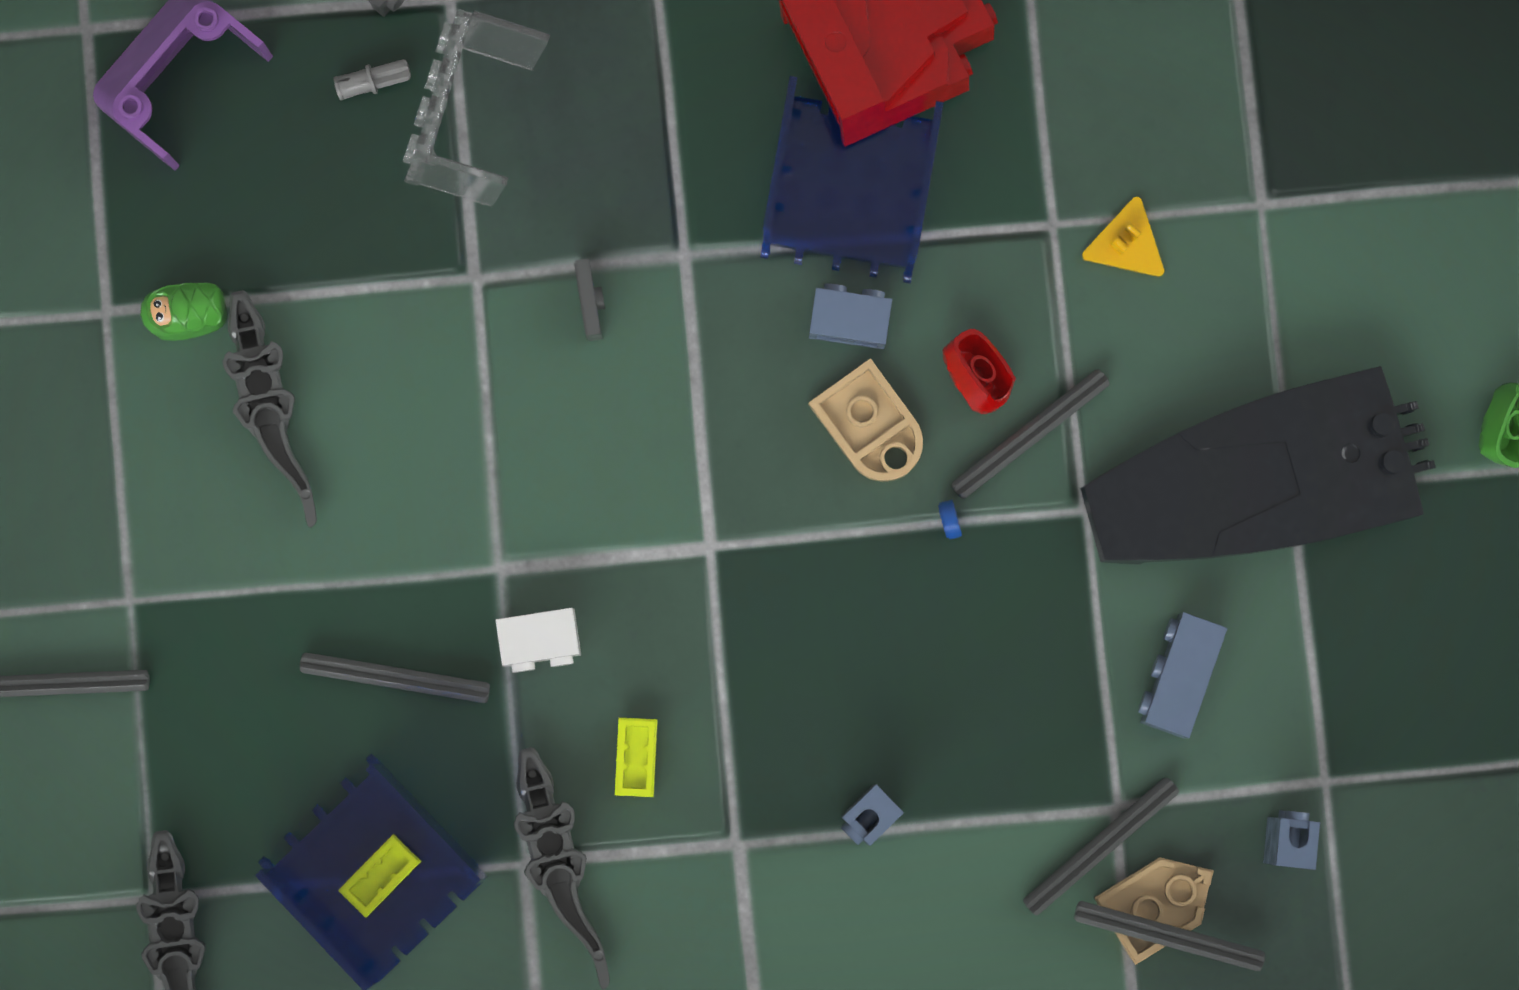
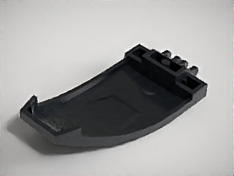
M1378 366L1292 388L1252 401L1200 422L1155 444L1111 468L1080 488L1100 561L1104 563L1142 564L1145 562L1195 560L1253 554L1325 541L1424 515L1414 474L1436 468L1434 460H1425L1411 465L1408 452L1425 449V447L1429 446L1428 438L1405 443L1403 437L1423 432L1425 428L1423 423H1414L1401 428L1397 417L1399 414L1406 415L1419 409L1417 401L1394 406L1382 367Z

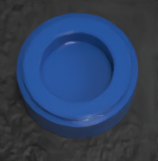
M953 499L940 502L938 508L946 537L949 540L962 537Z

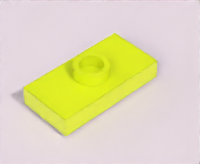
M618 719L615 795L654 797L658 719Z
M393 834L338 891L367 918L422 860Z

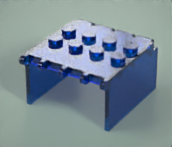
M790 76L763 225V243L760 258L768 259L771 245L796 250L794 264L802 265L805 251L834 256L832 270L839 271L841 258L871 263L869 277L877 278L879 264L905 269L903 272V283L911 284L913 268L919 250L944 102L936 101L932 119L912 116L904 120L903 128L895 127L896 124L845 147L841 139L840 126L830 106L828 115L821 114L822 100L796 96L798 77Z
M372 753L366 758L370 765L366 768V771L370 775L358 787L348 778H345L340 784L347 790L349 795L329 815L321 806L316 805L312 811L321 822L301 841L291 832H288L284 839L293 849L275 866L268 858L263 856L258 861L263 869L255 875L362 990H369L401 962L400 958L391 950L395 945L407 956L429 935V932L420 923L423 918L433 928H436L458 907L448 896L451 891L464 901L488 877L471 856ZM395 834L422 862L365 918L338 890Z

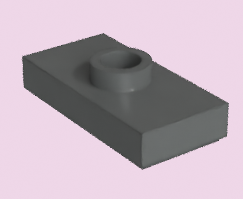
M589 258L575 260L574 267L585 335L589 341L600 340L603 338L598 310L605 309L602 287H594Z

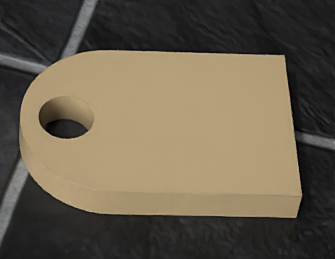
M871 358L808 403L853 467L863 476L880 482L894 481L907 475L917 464L923 449V436L920 426ZM891 448H899L906 454V464L900 469H892L885 462V453Z

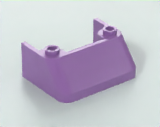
M168 0L98 81L93 91L96 105L106 115L174 171L180 165L168 152L141 131L150 120L153 111L152 103L144 92L194 35L204 41H213L221 37L229 29L266 61L269 62L273 57L261 39L211 0Z

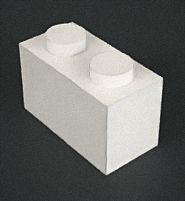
M573 608L495 619L502 666H512V673L535 670V662L550 660L551 667L574 664V656H581L576 615Z

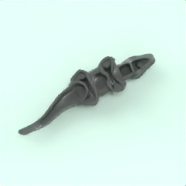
M243 290L233 292L229 302L228 332L231 340L236 345L237 352L232 353L228 351L222 360L225 371L231 379L236 381L239 399L232 408L233 414L257 439L269 461L293 485L302 501L307 526L312 528L317 522V513L311 486L306 474L294 457L288 440L287 429L293 413L295 396L290 391L283 389L279 374L283 361L282 348L273 341L269 345H265V324L249 295Z
M532 747L521 749L518 756L516 786L520 798L526 805L527 811L524 813L519 812L515 818L514 827L521 839L527 842L531 858L526 865L524 874L532 885L546 896L561 922L586 947L593 959L598 983L602 989H606L610 983V977L600 938L583 912L578 896V887L584 876L587 858L581 851L574 849L570 830L573 828L575 812L573 807L564 801L560 804H555L553 799V778L543 764L538 752Z
M167 830L156 831L152 837L151 851L147 862V870L153 885V893L149 896L144 894L136 904L139 917L143 923L148 925L150 941L143 952H141V957L151 974L156 975L162 980L165 990H196L195 976L202 964L206 951V945L195 937L193 918L196 916L199 907V898L193 890L182 889L185 863L172 835Z

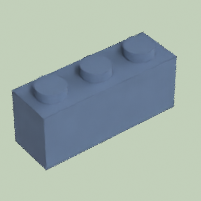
M1185 612L1178 614L1177 619L1170 618L1163 640L1168 641L1164 656L1157 655L1150 676L1156 678L1152 691H1145L1139 704L1138 713L1143 714L1140 723L1184 739L1190 738L1228 628Z

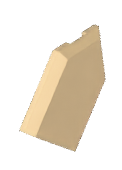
M1159 857L1100 893L1094 899L1097 905L1191 931L1202 924L1204 907L1214 870ZM1114 932L1135 965L1165 947Z

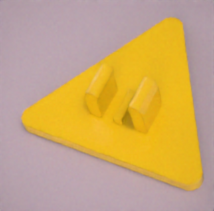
M1134 197L1083 251L1082 258L1085 261L1156 277L1163 275L1164 267L1140 197Z

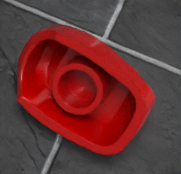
M968 329L956 336L943 348V360L950 377L973 411L980 414L997 411L1007 402L1016 378L1006 360L982 332L976 329Z

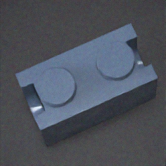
M824 284V289L816 288L809 339L884 349L892 299L884 298L885 293L878 290L863 289L862 294L847 292V287L843 285Z
M873 784L840 816L846 822L841 829L857 845L864 841L867 845L871 846L904 812L877 784Z
M1279 810L1278 818L1267 817L1263 863L1316 870L1320 822L1309 821L1310 813Z

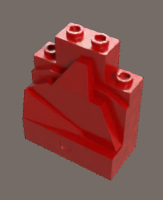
M779 0L781 19L784 25L789 23L840 126L841 139L845 147L969 91V76L973 75V71L967 57L963 53L994 40V25L998 24L991 4H983L982 0Z

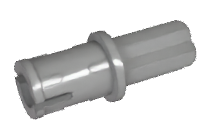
M402 59L373 68L368 64L365 65L366 69L335 76L333 80L337 95L341 101L368 92L377 94L379 88L408 81L411 78V72L407 61Z

